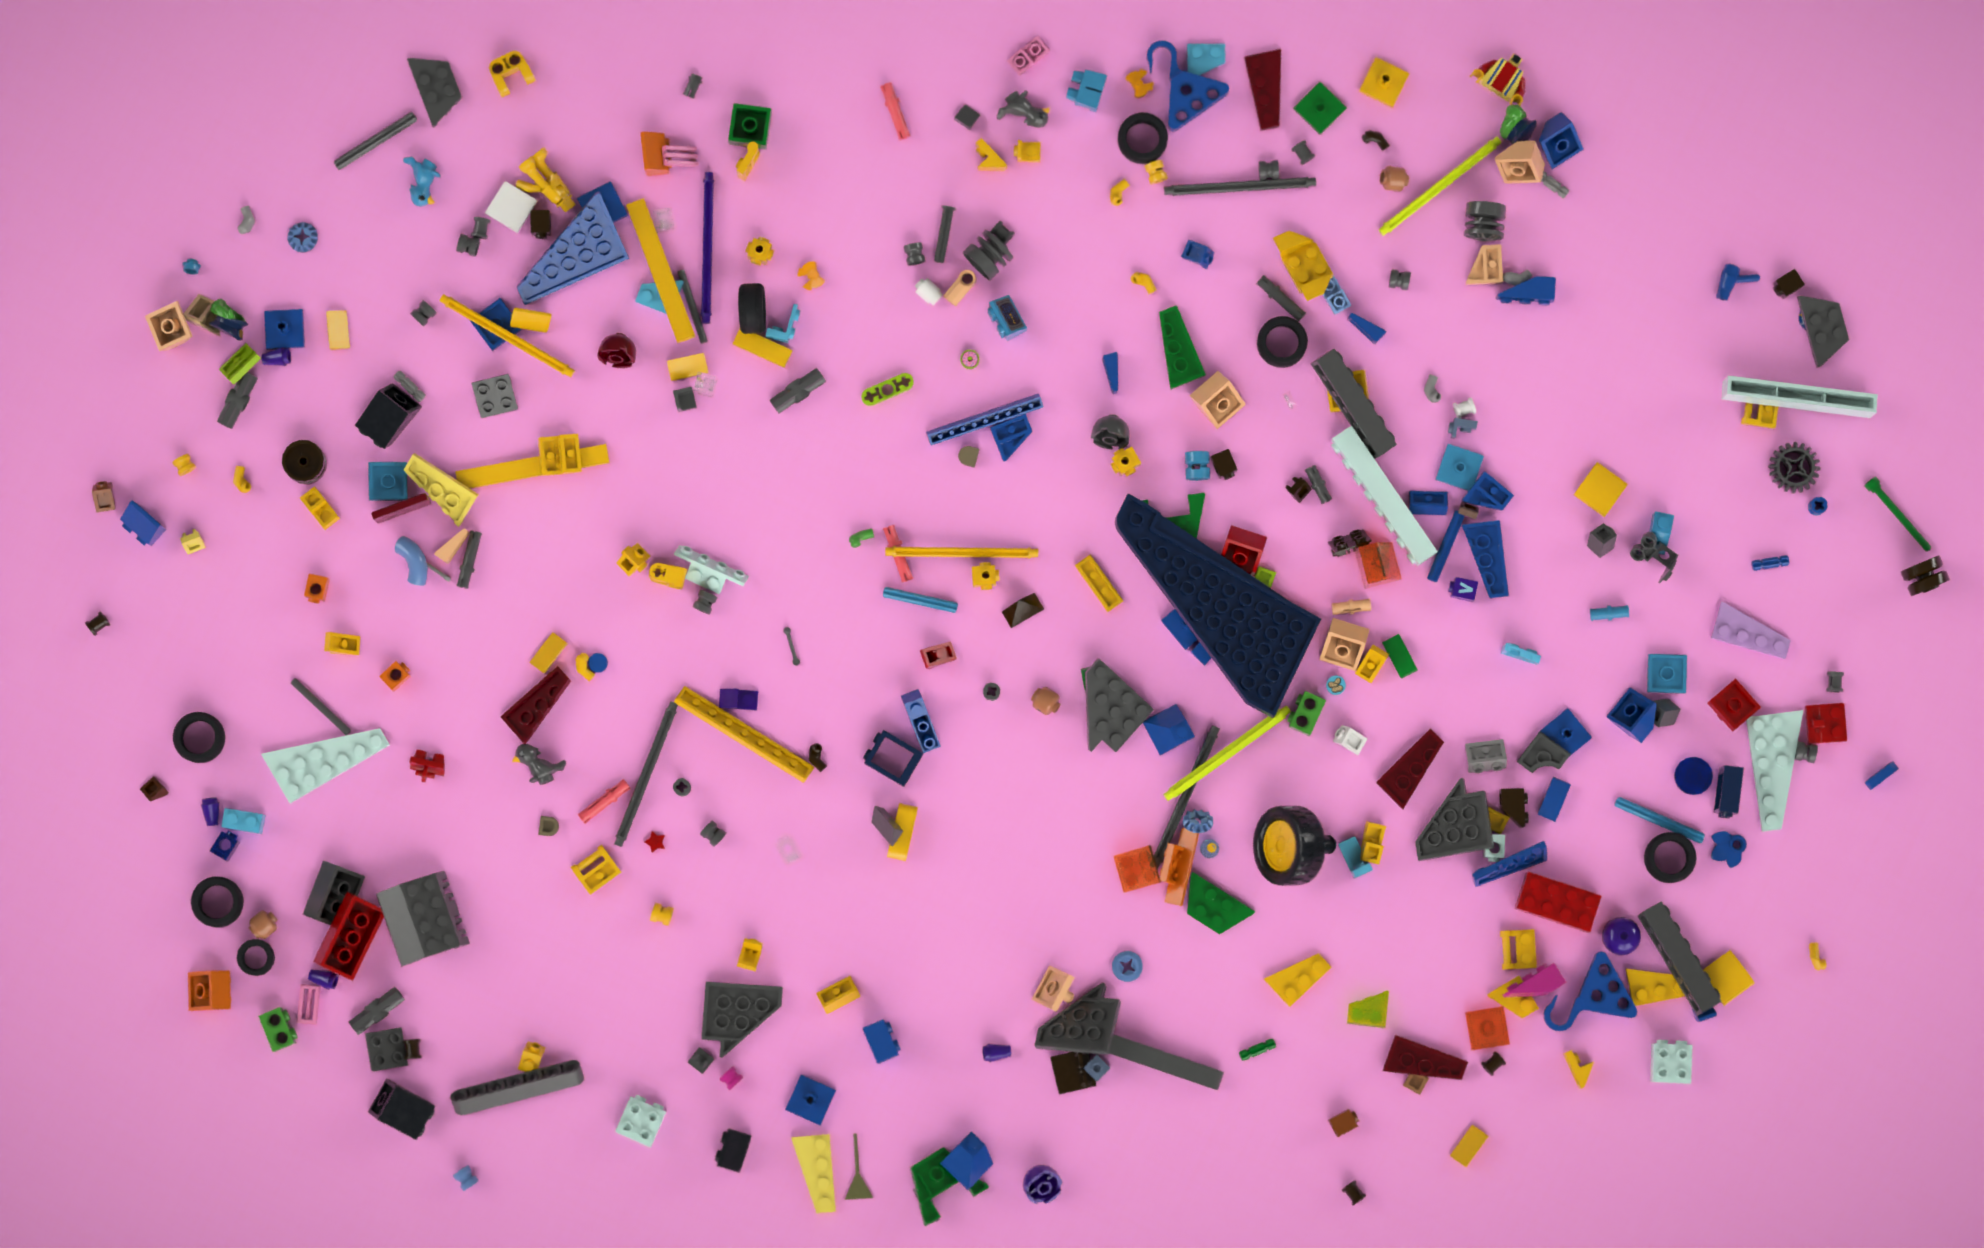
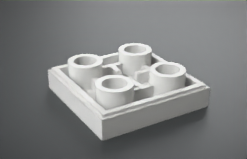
M504 181L485 214L518 233L530 215V210H533L538 201Z

